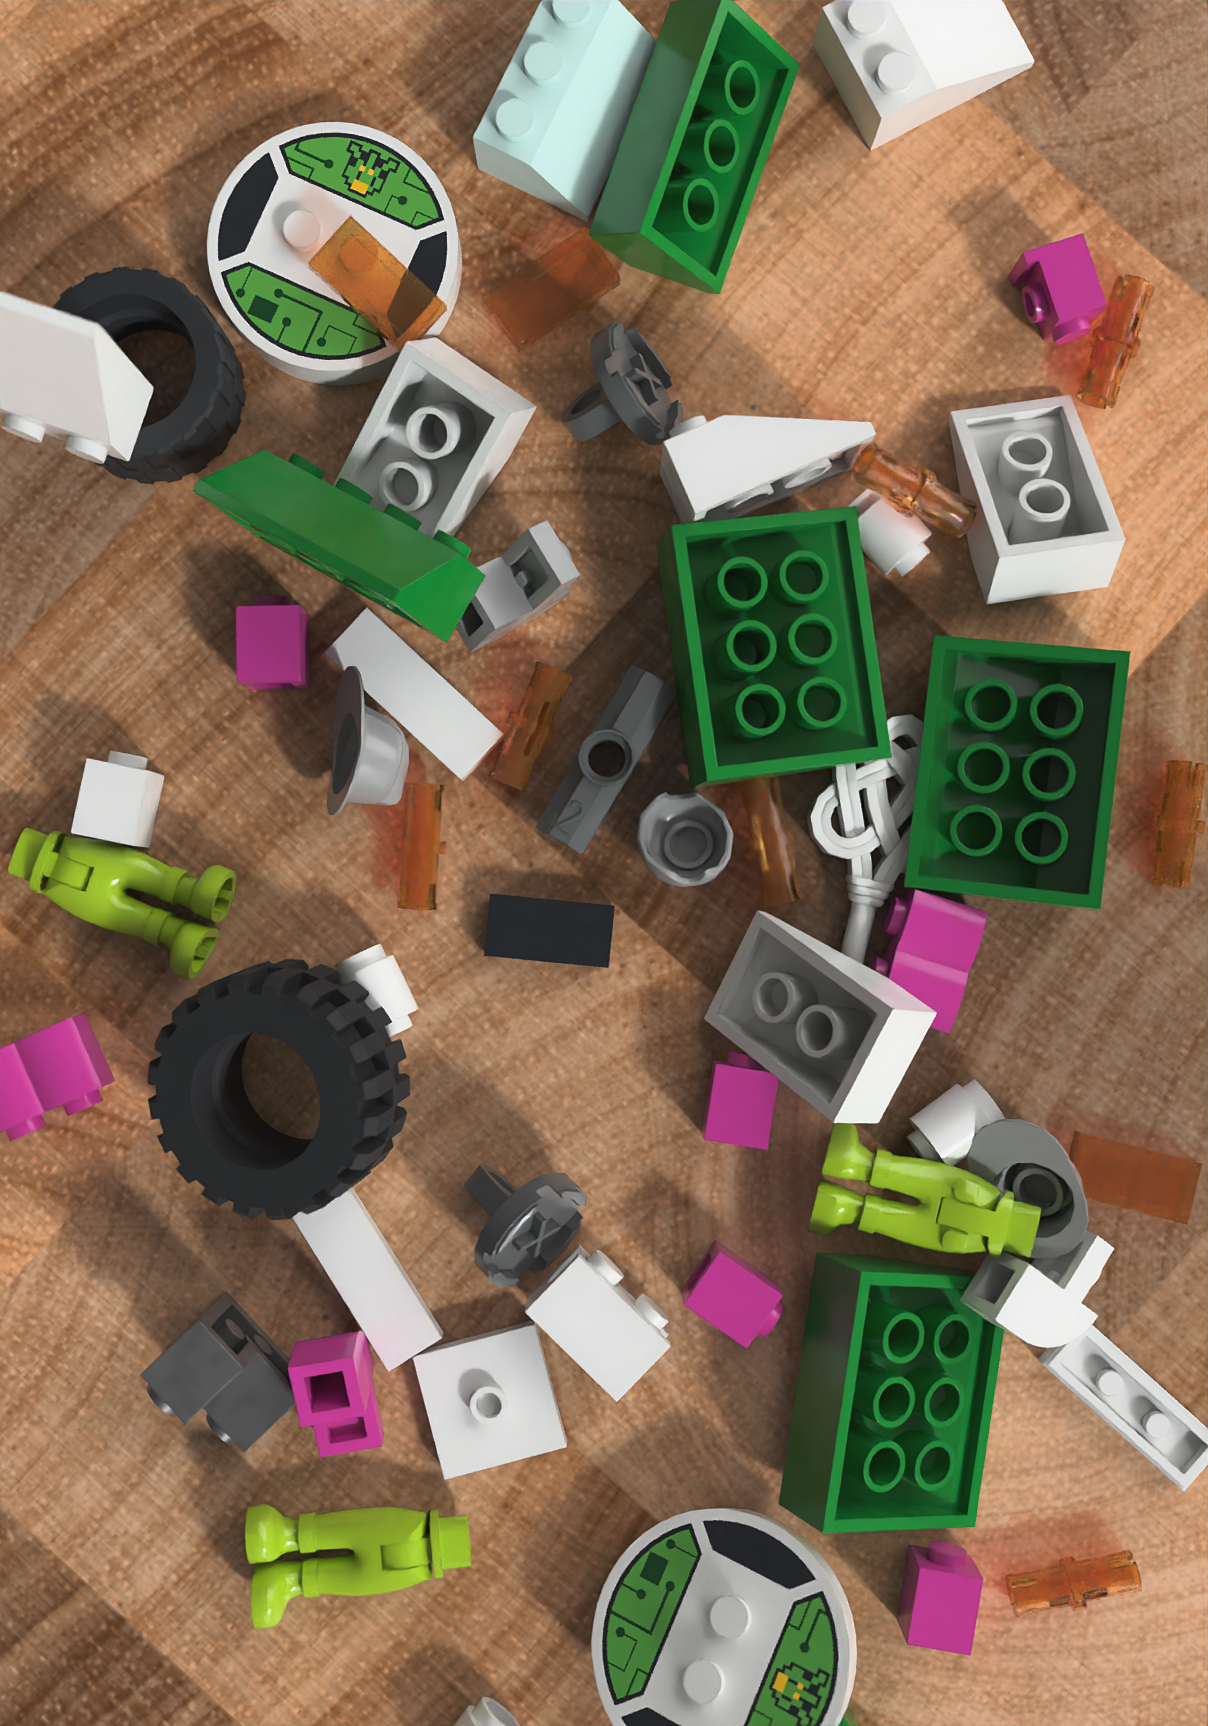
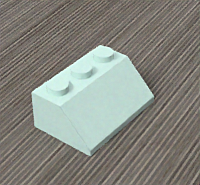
M541 0L473 136L479 170L586 222L589 221L605 189L657 42L619 0Z

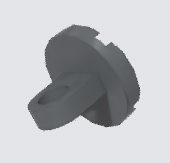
M614 321L597 332L591 339V357L599 382L588 388L571 402L564 411L561 421L576 441L579 442L597 436L622 420L637 437L647 444L661 445L663 441L671 438L670 430L683 422L681 402L676 400L670 403L666 389L673 386L670 380L672 377L656 350L638 330L635 331L631 327L624 330L622 322Z
M480 1164L464 1183L467 1191L491 1215V1218L480 1233L474 1254L475 1265L497 1287L521 1284L520 1282L523 1281L517 1275L525 1272L527 1269H530L534 1274L545 1270L566 1250L580 1229L583 1216L577 1210L579 1206L586 1205V1195L565 1173L550 1172L532 1179L517 1190L496 1171L484 1164Z

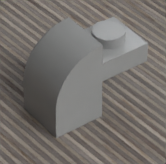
M548 520L528 528L502 556L476 567L486 577L458 622L456 630L471 653L509 634L544 613L571 593L568 586L580 576V573L572 562L568 548L558 539Z

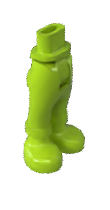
M25 828L18 839L8 866V873L29 881L32 891L43 893L62 909L82 920L112 932L144 939V942L156 947H160L163 944L167 945L171 950L169 963L171 970L176 976L188 980L195 979L205 967L217 944L219 930L203 923L176 917L173 912L163 908L150 906L130 897L127 894V890L134 889L158 897L161 901L174 906L181 904L191 909L196 915L214 922H221L228 915L236 886L235 871L221 865L210 866L202 873L201 877H190L189 871L176 866L170 867L133 848L88 836H68L59 830H54L47 835L31 828Z
M833 1123L822 1169L823 1175L868 1182V1186L879 1189L886 1188L913 1196L919 1200V1203L917 1205H910L882 1199V1196L867 1192L865 1195L846 1189L841 1184L820 1179L808 1232L825 1236L833 1233L840 1225L857 1223L859 1230L872 1234L873 1232H878L911 1245L942 1252L967 1254L984 1253L989 1250L991 1256L999 1258L1003 1250L1030 1257L1040 1220L1041 1207L1015 1201L1014 1192L1005 1190L1000 1199L1002 1190L985 1179L954 1166L928 1159L892 1155V1152L877 1148L874 1154L859 1142L858 1130L854 1123Z
M267 1504L249 1506L247 1509L245 1522L246 1553L250 1564L257 1563L251 1583V1613L255 1629L272 1628L279 1624L289 1600L300 1594H304L305 1598L321 1597L322 1594L346 1596L378 1595L406 1589L430 1580L432 1578L431 1563L435 1579L444 1578L445 1569L472 1566L467 1514L440 1517L438 1508L430 1509L426 1513L400 1507H373L318 1514L316 1511L301 1513L297 1520L284 1517L277 1509ZM330 1549L353 1550V1553L325 1558H321V1556L305 1557L303 1561L277 1559L284 1553L300 1550L301 1554Z

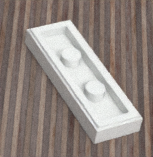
M367 607L324 652L344 671L348 666H356L361 673L364 690L462 781L505 737L495 725Z
M353 1187L324 1208L308 1215L299 1212L292 1217L388 1372L443 1337L444 1332Z
M1093 1325L1081 1336L1067 1344L1047 1347L1038 1357L1042 1365L1183 1491L1188 1488L1208 1465V1428Z

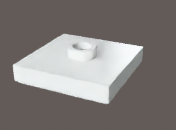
M533 1320L430 1347L413 1356L444 1480L567 1447V1439L539 1332Z

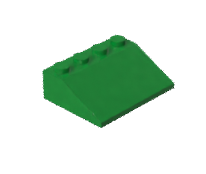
M856 506L671 525L657 540L656 547L676 690L678 691L677 697L690 788L750 781L892 758Z
M934 635L904 887L1098 912L1101 909L1131 651Z
M816 1252L779 1505L821 1533L975 1527L1004 1335L1002 1328L987 1321L960 1301L977 1271L872 1255Z

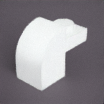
M1086 1231L1083 1240L1070 1253L1054 1259L1035 1258L1031 1265L1003 1251L999 1258L991 1256L989 1252L960 1301L987 1321L1029 1344L1039 1347H1057L1067 1344L1081 1336L1098 1317L1097 1314L1081 1302L1091 1286L1100 1277L1102 1268L1114 1248L1098 1235Z

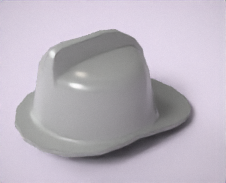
M348 666L342 674L335 703L333 767L327 792L328 814L332 816H337L342 811L346 802L384 806L397 804L402 797L409 765V747L402 730L394 720L364 705V687L361 673L356 666Z
M999 1119L983 1126L972 1139V1144L968 1151L967 1160L970 1173L985 1179L1002 1190L1000 1199L1004 1191L1009 1190L1014 1192L1015 1201L1041 1207L1040 1220L1030 1257L1054 1259L1070 1253L1083 1240L1089 1223V1216L1082 1178L1058 1139L1041 1126L1021 1119Z

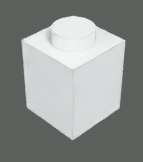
M110 751L108 762L87 758L71 833L150 848L165 775L146 770L148 758Z

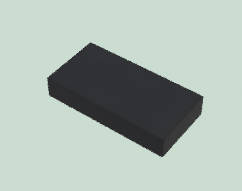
M490 894L484 956L609 968L615 906Z

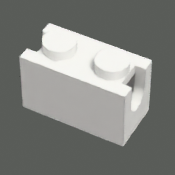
M579 1244L527 1298L525 1313L618 1402L671 1347L670 1342L666 1339L669 1332L664 1327L669 1322V1319L648 1296L641 1294L635 1299L619 1283L624 1275L604 1253L597 1249L590 1255Z

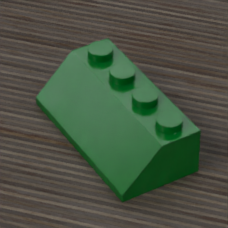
M677 0L670 2L588 236L631 267L709 294H720L800 67V64L733 0Z
M264 449L197 482L193 489L194 493L257 538L446 643L486 577L467 560L472 550L458 539L441 530L436 532L433 539L418 531L422 525L421 522L407 512L389 503L384 512L379 511L369 505L373 498L364 490L343 478H339L335 487L322 480L325 475L322 469L296 453H292L288 461H285Z

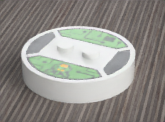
M319 122L289 129L265 141L235 167L224 183L213 207L208 227L207 259L215 292L225 312L242 338L261 358L275 368L304 381L335 386L355 385L371 382L390 375L407 341L437 338L450 318L457 301L462 275V251L455 216L445 189L432 169L411 148L398 139L371 127L345 122Z
M736 1508L701 1509L673 1516L658 1523L636 1539L621 1555L603 1586L593 1620L592 1663L598 1693L613 1726H838L847 1709L853 1690L857 1662L856 1633L852 1613L842 1586L832 1568L818 1550L794 1529L774 1518L750 1510Z

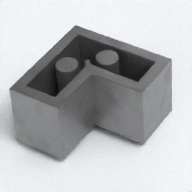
M228 1292L222 1295L140 1374L148 1384L147 1392L151 1400L159 1409L168 1415L176 1414L186 1424L203 1408L208 1413L206 1420L212 1431L222 1441L228 1444L234 1442L244 1453L296 1405L288 1372L290 1359Z

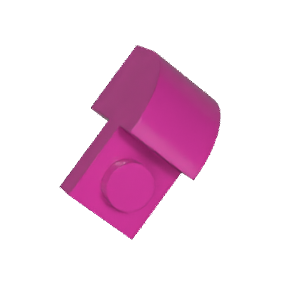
M363 1331L297 1341L294 1344L288 1372L300 1426L313 1425L320 1457L377 1448L383 1445L384 1429L373 1382L375 1364L369 1342Z

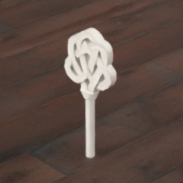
M913 715L894 716L887 720L892 758L860 763V768L856 769V764L833 767V782L814 797L807 815L810 837L826 854L847 859L848 875H846V882L848 883L847 890L850 892L848 893V898L852 901L841 953L861 964L864 962L876 908L881 907L884 904L883 900L889 897V893L894 889L893 884L898 875L906 873L912 820L900 835L897 829L913 811L924 723ZM902 736L909 742L912 748L903 750L892 740ZM894 776L901 787L889 803L885 779ZM861 789L863 793L864 808L869 822V825L866 828L864 825V819L859 796V790ZM836 806L842 837L835 832L831 825L830 818ZM878 847L882 858L872 873L870 852Z

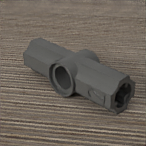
M631 665L591 734L583 741L578 756L541 816L536 828L583 855L624 784L631 777L634 767L678 695V691L650 672ZM602 744H611L618 747L625 757L623 769L612 777L597 775L591 769L588 762L591 752Z

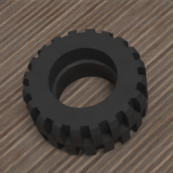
M285 959L275 964L267 961L213 981L199 988L198 994L184 999L172 1012L173 1023L163 1026L155 1041V1050L162 1053V1055L149 1061L147 1081L150 1085H156V1095L148 1098L151 1119H159L163 1133L158 1135L157 1138L165 1154L172 1150L180 1162L176 1170L188 1184L197 1180L205 1187L201 1193L203 1197L218 1206L223 1205L227 1201L233 1202L232 1211L236 1214L256 1218L266 1211V1217L271 1220L291 1219L299 1212L308 1215L324 1208L369 1175L373 1168L384 1161L394 1147L392 1138L403 1129L407 1112L404 1107L397 1106V1104L410 1095V1076L407 1073L399 1074L398 1063L407 1057L401 1039L391 1041L385 1029V1026L392 1023V1020L382 1006L374 1011L368 1007L364 1000L369 996V992L355 980L341 985L338 983L341 976L339 971L323 964L308 969L309 965L304 960ZM252 1033L266 1034L283 1041L303 1058L311 1070L320 1097V1118L313 1139L295 1138L275 1130L252 1107L245 1092L242 1079L243 1053Z

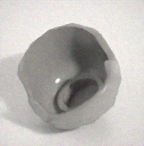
M663 792L657 795L639 816L636 844L643 865L660 881L679 887L702 885L714 880L731 858L733 831L725 812L698 792L673 795Z

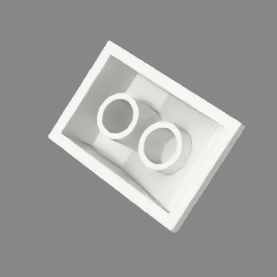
M835 0L822 7L813 43L870 151L1031 68L1035 62L1002 0Z
M0 292V417L4 419L2 428L16 436L37 443L42 442L44 434L67 441L65 445L67 451L96 463L103 464L107 455L129 462L154 387L99 324Z
M429 338L407 341L333 486L335 487L339 478H343L372 496L373 499L369 505L379 511L384 512L389 503L416 518L422 524L418 531L433 539L436 532L441 530L454 537L509 459L537 406L439 339Z
M1071 395L951 411L948 421L969 551L986 605L1108 587L1126 539Z
M722 415L707 422L704 416H697L678 424L670 430L671 438L663 441L659 474L682 524L742 518L858 467L876 433L871 422Z
M757 910L704 1019L831 1122L879 1123L937 1012L887 977L769 913Z

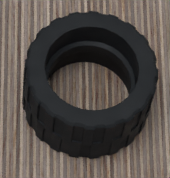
M118 267L104 273L96 272L84 277L85 280L74 287H68L59 295L61 298L51 309L99 324L115 344L123 338L138 332L163 330L183 336L191 344L195 352V371L187 395L170 415L153 425L140 428L129 462L107 455L103 464L94 463L99 467L103 466L114 476L124 480L127 478L134 479L144 484H154L159 481H167L168 483L179 481L186 475L193 472L197 474L208 467L207 464L216 456H220L228 447L227 443L233 433L236 434L241 423L242 407L245 406L246 391L243 388L245 376L242 364L234 353L236 350L206 304L198 295H193L182 282L173 277L167 278L160 275L158 271L147 268L135 270L129 269V267Z

